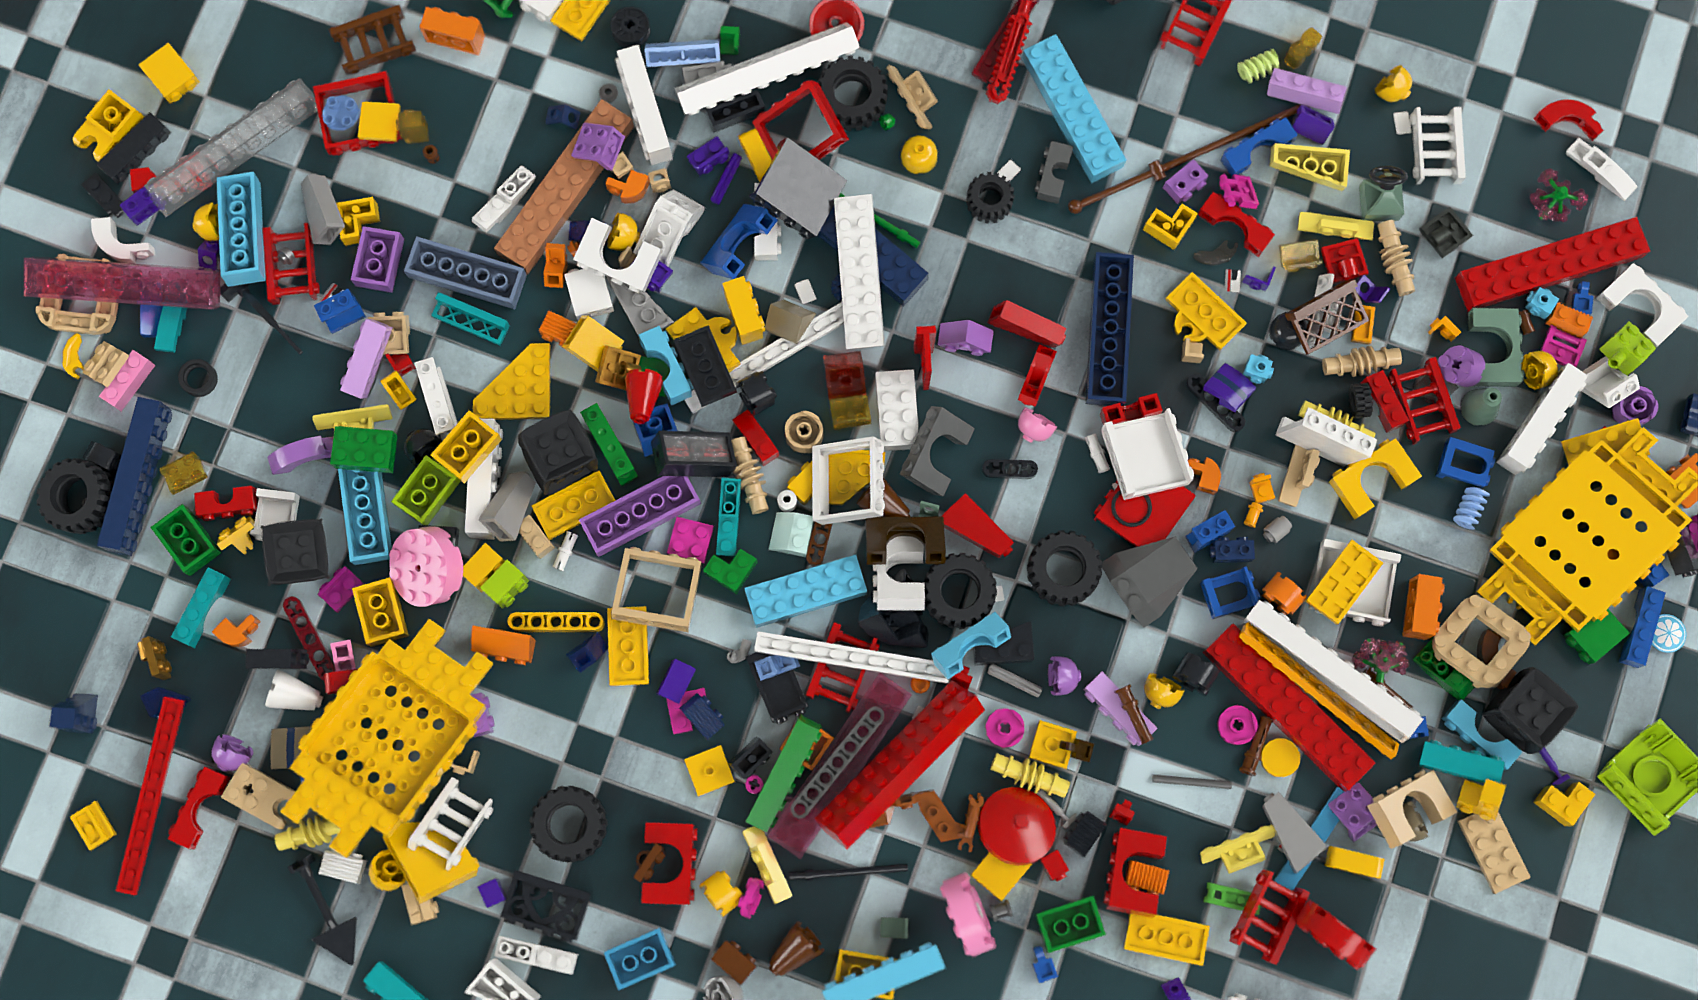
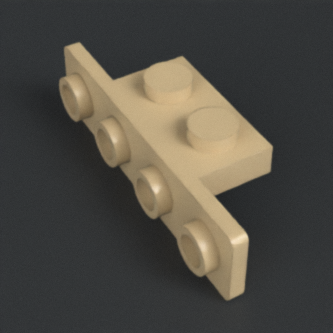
M889 65L886 67L889 71L888 76L892 82L897 84L898 93L903 98L905 97L908 102L906 104L908 109L916 115V122L921 128L930 130L932 125L924 112L938 101L919 71H915L903 80L896 67Z
M1295 444L1278 499L1279 502L1292 507L1297 506L1302 489L1308 488L1314 481L1315 476L1313 473L1320 462V451L1316 449L1306 450Z

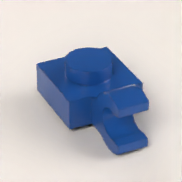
M1582 281L1577 287L1578 294L1574 293L1572 295L1571 308H1574L1575 311H1582V314L1585 313L1590 316L1592 314L1594 296L1588 295L1590 282Z
M1042 946L1034 947L1033 951L1038 962L1032 963L1038 982L1042 983L1057 978L1058 974L1052 957L1045 958Z

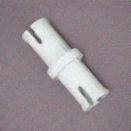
M1097 434L1085 437L1091 452L1090 457L1093 458L1098 473L1110 470L1104 455L1105 450L1102 449Z
M569 531L566 532L563 543L558 548L559 553L552 566L553 568L564 571L569 556L573 554L572 549L578 535L574 533L572 535Z

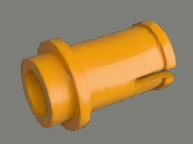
M1252 502L1248 506L1250 509L1244 521L1246 526L1256 527L1260 512H1263L1261 504Z

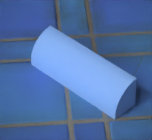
M719 39L646 44V67L720 62Z

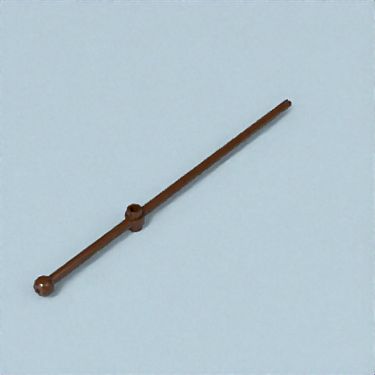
M1301 104L1167 163L1160 164L1159 160L1153 161L1148 164L1150 170L1080 201L1077 199L1071 200L1068 204L1069 210L1073 214H1078L1082 211V207L1146 179L1154 177L1156 182L1166 177L1164 172L1238 140L1261 128H1265L1276 119L1282 120L1285 117L1288 118L1297 114Z

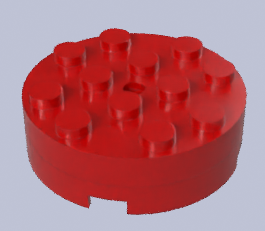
M1311 899L1308 900L1295 918L1298 927L1307 933L1310 930V934L1324 947L1328 946L1340 959L1344 960L1346 957L1348 964L1356 970L1359 968L1363 969L1377 950L1372 944L1364 940L1359 934L1328 911L1318 906Z

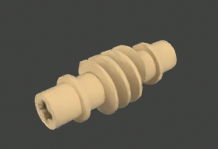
M1394 220L1384 221L1377 226L1381 236L1378 238L1379 242H1383L1384 249L1379 252L1382 254L1381 259L1384 260L1383 266L1387 268L1385 273L1393 275L1394 280H1392V284L1396 285L1399 296L1412 294L1416 291L1412 281L1415 277L1413 274H1410L1407 264L1413 260L1405 259V257L1410 255V252H1403V250L1408 248V245H1401L1399 239L1401 232L1397 231Z
M1367 346L1366 349L1364 347L1359 349L1353 348L1349 355L1341 356L1338 353L1335 354V357L1323 358L1322 367L1325 375L1337 374L1342 376L1345 372H1351L1352 377H1356V370H1358L1359 375L1363 376L1364 369L1367 375H1370L1371 368L1377 373V368L1383 367L1386 370L1389 366L1400 365L1402 363V355L1399 348L1387 349L1386 347H1381L1378 351H1375L1372 346Z
M745 437L735 438L731 440L737 467L733 470V474L737 475L735 479H741V489L745 490L747 496L745 502L749 503L752 514L765 512L769 509L765 499L767 493L763 492L761 485L765 484L766 480H758L764 474L756 473L762 469L761 466L754 467V464L758 463L759 460L752 459L751 453L753 450L748 447Z

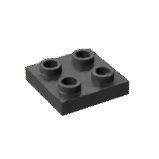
M1451 207L1445 209L1419 229L1442 259L1473 236Z

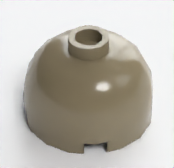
M1409 801L1403 804V812L1416 837L1409 841L1416 842L1426 839L1429 835L1427 834L1428 830L1420 813L1415 812L1414 809L1417 807L1413 801Z

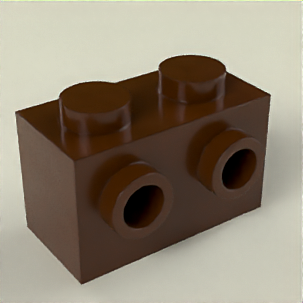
M726 940L711 960L742 985L757 967L754 964L757 960L749 953L744 955L740 952L741 947L735 941L731 940L729 942Z

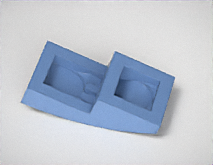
M778 655L768 656L754 662L761 681L800 667L798 659Z

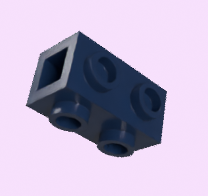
M1227 537L1217 538V541H1214L1212 546L1209 547V556L1213 558V563L1252 562L1255 559L1254 540H1248V537H1238L1236 540H1229Z

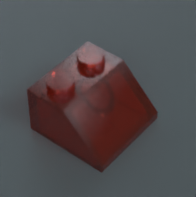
M861 351L823 356L829 400L866 395Z

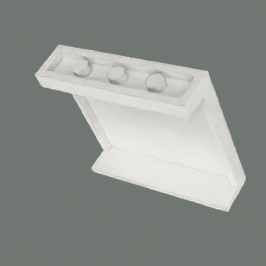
M1309 407L1304 418L1295 422L1287 417H1283L1276 432V436L1306 450L1316 449L1320 451L1319 456L1340 466L1371 458L1377 443V439Z
M1170 408L1166 409L1162 414L1114 425L1111 421L1103 425L1101 432L1124 500L1186 486L1193 480L1194 471L1191 466L1189 467L1187 461L1188 454L1186 449H1183L1181 443L1182 436L1177 431L1176 418L1171 413Z
M1329 539L1321 541L1313 590L1348 543ZM1363 547L1382 561L1383 565L1345 616L1353 618L1355 622L1364 623V621H1370L1374 626L1383 627V625L1390 622L1388 615L1396 567L1400 562L1401 554ZM1310 605L1309 609L1315 610L1314 612L1317 614H1322Z

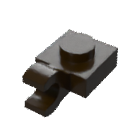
M1076 738L1074 743L1060 741L1059 748L1071 751V758L1090 763L1094 743Z

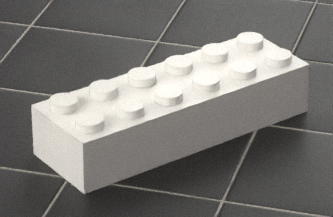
M636 45L617 51L618 58H615L645 159L650 160L651 166L672 160L670 145L639 46Z
M1570 363L1558 370L1555 381L1545 388L1496 463L1514 475L1520 472L1524 473L1527 468L1530 469L1536 461L1534 458L1536 454L1541 453L1545 448L1546 443L1544 442L1555 433L1556 428L1554 426L1558 422L1560 423L1567 413L1564 411L1576 401L1577 398L1574 396L1586 386L1585 380L1588 375Z
M481 419L503 439V430L500 429V425L497 424L495 419ZM499 444L468 479L465 533L471 539L494 540L495 537L479 521V518L500 489V485H497V479L501 477V467L498 466V459L502 458V448H499Z

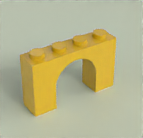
M1396 438L1392 441L1387 439L1379 444L1380 448L1376 451L1373 450L1371 458L1348 464L1349 468L1345 471L1339 469L1332 474L1333 478L1329 483L1354 520L1375 507L1361 486L1360 478L1364 468L1372 465L1385 468L1392 475L1401 490L1422 477Z

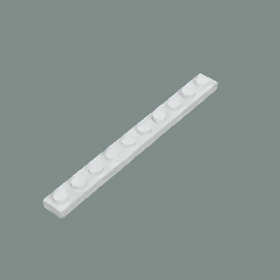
M842 302L814 318L797 344L780 338L741 361V365L729 373L735 388L737 381L756 371L764 372L842 326L844 324ZM692 390V397L684 401L694 414L704 407H701L695 390Z
M757 632L754 652L948 683L947 678L938 670L932 660Z

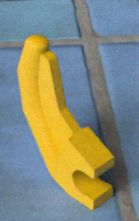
M75 333L68 339L63 349L62 358L63 368L76 379H79L80 376L75 374V370L78 368L84 370V365L78 355L82 342L79 333Z

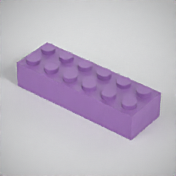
M662 476L579 519L597 556L600 557L697 507L701 502L687 476Z

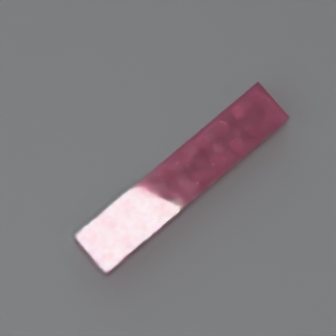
M27 257L24 258V296L215 309L220 307V269Z
M879 673L768 837L799 859H802L822 829L815 820V817L862 771L912 697V694ZM871 707L881 708L884 712V720L811 812L803 819L795 818L791 812L793 802ZM874 711L870 713L869 717L872 721L876 722L880 720L881 715L879 712ZM860 727L857 730V734L860 737H865L868 735V729ZM848 742L844 748L847 752L851 753L855 751L856 745ZM838 757L832 761V765L835 768L842 767L844 763ZM823 773L820 775L819 780L821 783L827 784L830 782L831 776L828 773ZM813 788L809 789L807 797L809 799H816L818 791ZM798 804L795 806L794 811L797 815H802L805 813L806 807L803 804Z

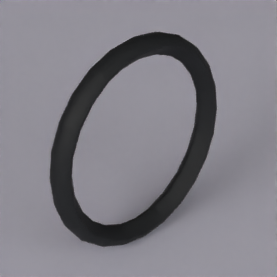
M1119 490L1111 503L1115 519L1128 527L1144 524L1152 512V503L1149 496L1144 495L1148 503L1146 516L1139 522L1128 523L1123 521L1116 513L1115 503L1122 494L1121 490Z

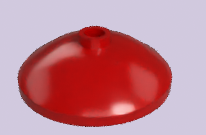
M821 0L814 7L809 19L811 36L836 27L832 26V21L836 19L838 21L836 26L846 22L853 27L857 41H859L864 30V18L855 2L852 0Z

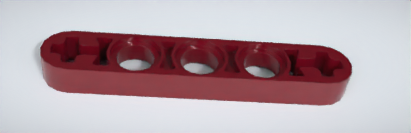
M293 596L287 597L283 602L284 611L304 649H307L309 659L318 676L324 680L323 674L326 671L323 666L318 667V665L325 664L327 669L336 672L335 665L300 599ZM290 602L297 603L295 608L298 612L302 610V613L296 614L293 609L288 608L291 606ZM300 617H305L306 625L302 628L298 627L296 624L297 620ZM308 634H314V643H306L305 638ZM323 651L324 658L321 661H316L314 659L315 652Z

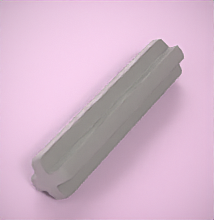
M991 664L988 669V674L1035 697H1039L1042 692V687L994 664Z

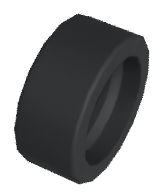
M192 359L181 367L178 373V381L188 394L195 397H203L215 389L218 375L216 370L207 361ZM202 367L208 371L209 379L203 387L198 389L192 388L187 382V377L193 369Z

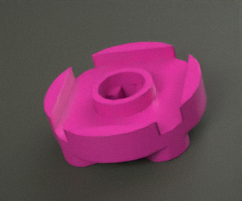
M1235 705L1225 709L1219 715L1217 728L1220 736L1226 743L1242 745L1254 737L1258 723L1253 712L1243 706ZM1234 720H1237L1238 723L1242 722L1243 726L1240 727V731L1233 728Z
M998 709L994 711L987 719L985 725L988 739L991 743L1001 748L1016 745L1022 739L1025 727L1020 714L1011 709ZM1002 723L1010 725L1008 728L1009 733H1002L1000 731Z
M749 878L746 885L747 892L745 896H741L738 907H741L740 913L742 916L750 919V914L754 915L762 897L759 890L760 888L764 889L763 880Z

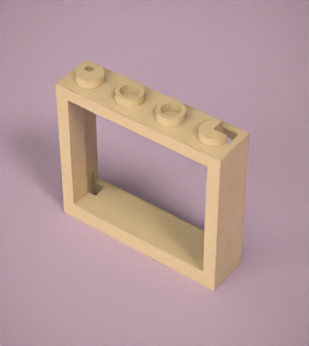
M637 547L625 548L611 612L612 619L689 633L701 572V561L694 557L680 558L676 554L663 555L654 550L649 552L641 551ZM630 559L694 570L684 618L620 607Z

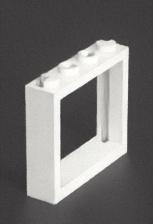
M872 436L812 446L814 522L824 525L883 516V509L885 508L883 490L885 485L883 481L884 445L882 440ZM870 449L871 509L829 515V455Z

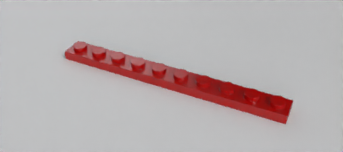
M167 696L163 698L116 888L117 892L131 895L138 894L185 700Z

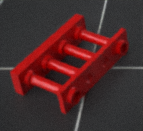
M1183 0L1169 30H1164L1160 41H1162L1160 48L1164 50L1167 42L1193 53V56L1196 57L1194 64L1201 66L1232 0H1201L1217 7L1216 9L1219 10L1217 16H1211L1186 4L1188 0ZM1184 11L1208 22V25L1211 26L1210 30L1202 31L1179 20L1182 12ZM1175 26L1201 38V41H1204L1202 46L1196 47L1172 36L1171 34Z
M304 223V232L277 234L270 227L262 228L268 301L272 305H278L282 296L309 293L313 300H317L320 288L318 282H316L314 248L309 224ZM305 239L306 249L295 250L292 253L295 255V258L306 257L307 267L287 270L277 269L279 259L277 257L276 244L283 241ZM308 275V285L279 287L278 280H281V278Z
M1436 357L1429 358L1425 362L1424 368L1400 375L1397 374L1396 368L1389 372L1387 378L1409 419L1406 423V435L1408 440L1412 441V444H1417L1420 441L1419 435L1443 428L1448 429L1449 434L1461 428ZM1424 375L1430 377L1431 383L1429 386L1404 393L1401 382ZM1429 393L1436 395L1438 401L1435 404L1410 411L1407 403L1408 399ZM1434 411L1442 412L1444 418L1442 421L1416 428L1413 420L1414 417Z
M835 622L826 643L835 644L836 641L840 642L841 640L861 649L878 651L880 646L877 644V638H874L872 644L844 634L841 630V625ZM818 662L806 697L814 699L815 695H821L847 705L846 712L850 714L851 709H856L859 699H856V695L866 670H861L859 678L856 680L830 670L826 663ZM829 677L855 687L851 698L822 688V685H820L821 678Z
M1262 869L1256 877V884L1236 926L1230 932L1229 942L1240 946L1243 941L1262 951L1264 954L1263 960L1277 965L1297 922L1295 918L1303 909L1310 892L1298 887L1290 890L1271 880L1273 872ZM1267 887L1288 897L1289 901L1284 909L1263 898ZM1259 905L1280 916L1277 926H1273L1254 916ZM1250 923L1272 934L1269 944L1266 945L1246 934Z

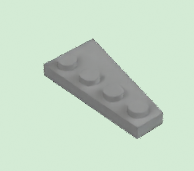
M605 275L638 337L639 334L657 326L664 330L674 323L646 292L640 290L639 293L628 289L630 285L622 283V285L616 284L611 281L612 277Z

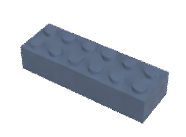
M417 236L404 269L408 278L512 309L516 308L527 277L524 268Z

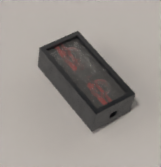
M658 431L651 441L658 476L729 477L737 466L729 432Z

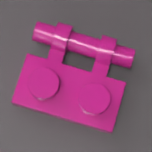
M1225 174L1219 177L1220 187L1224 190V199L1230 207L1236 205L1235 201H1238L1240 207L1252 209L1258 207L1259 201L1250 177L1235 174L1231 179H1228Z

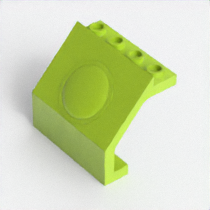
M1658 719L1651 725L1648 724L1609 760L1597 777L1655 836L1670 825L1668 819L1698 792V757L1661 719Z

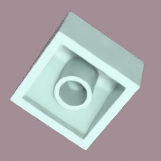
M777 512L769 550L806 557L814 524L813 516L795 512Z

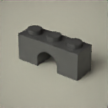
M1051 141L1050 147L1046 146L1044 158H1047L1046 164H1041L1039 175H1042V179L1037 181L1034 191L1038 192L1037 199L1056 204L1059 203L1064 181L1055 178L1052 171L1057 168L1067 170L1073 146Z

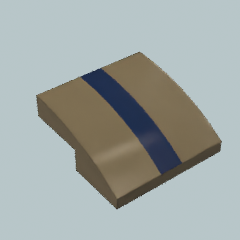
M311 726L272 729L271 769L290 768L301 753L298 748L300 745L299 741L304 734L308 735L312 729Z

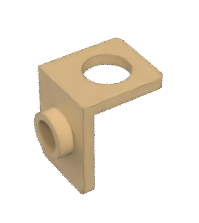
M665 168L648 173L653 193H661L671 189ZM658 174L663 175L665 178L654 181V177Z
M629 246L620 254L618 259L620 267L624 269L628 268L637 257L632 253V249Z
M474 750L468 769L452 764V772L464 775L465 772L473 774L480 752Z

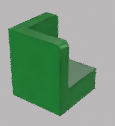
M721 26L720 53L738 55L739 27Z

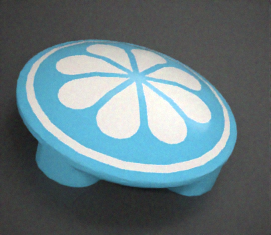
M1669 614L1660 615L1652 641L1653 647L1665 653L1679 650L1684 645L1687 636L1685 626L1681 620Z

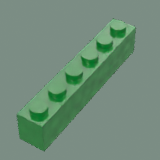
M802 715L799 716L746 820L747 823L766 833L769 827L774 828L778 817H776L778 810L783 811L787 803L784 800L786 794L791 795L796 785L793 783L795 777L800 778L805 768L802 766L804 759L809 760L813 752L810 749L813 742L817 744L822 735L819 732L820 724Z

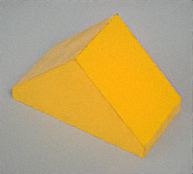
M397 371L380 380L400 410L417 400Z

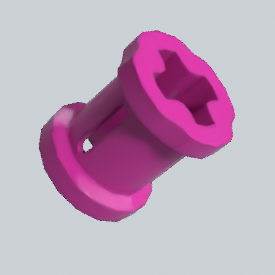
M756 775L750 776L745 784L751 794L760 793L764 786L762 779ZM758 780L757 783L760 787L752 790L750 782Z

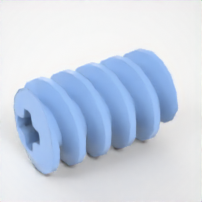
M1470 487L1465 489L1466 495L1462 496V502L1459 503L1460 508L1456 510L1457 515L1454 516L1453 521L1461 527L1475 530L1472 524H1478L1479 522L1474 518L1482 516L1477 511L1484 510L1480 503L1486 504L1487 500L1483 496L1489 497L1490 494L1480 488Z

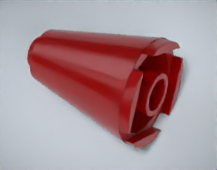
M633 369L626 373L625 377L631 420L636 424H644L650 419L663 386L662 376L656 371L645 369V372H639V369Z

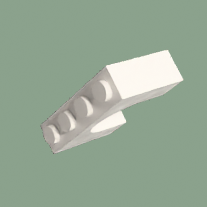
M591 218L573 259L578 262L577 266L586 270L588 267L595 269L594 274L603 278L605 275L612 277L611 281L616 284L630 285L628 289L639 293L640 290L645 292L663 250L643 241L632 265L622 270L612 269L605 263L603 258V247L612 227Z
M1634 263L1597 297L1609 311L1628 295L1639 294L1648 298L1654 306L1655 318L1642 334L1655 347L1659 346L1689 317L1681 306L1672 301L1668 293L1663 292L1658 287V284L1646 276L1643 269Z
M899 536L892 539L887 544L886 565H873V571H877V575H873V587H877V591H873V602H877V610H924V583L897 582L886 573L889 568L897 564L923 563V544L918 539L911 536Z

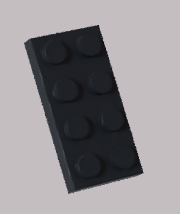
M709 325L673 339L701 407L737 393Z

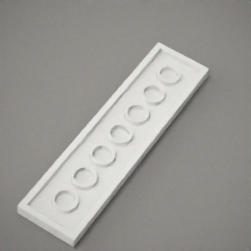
M872 194L834 198L846 349L885 346Z

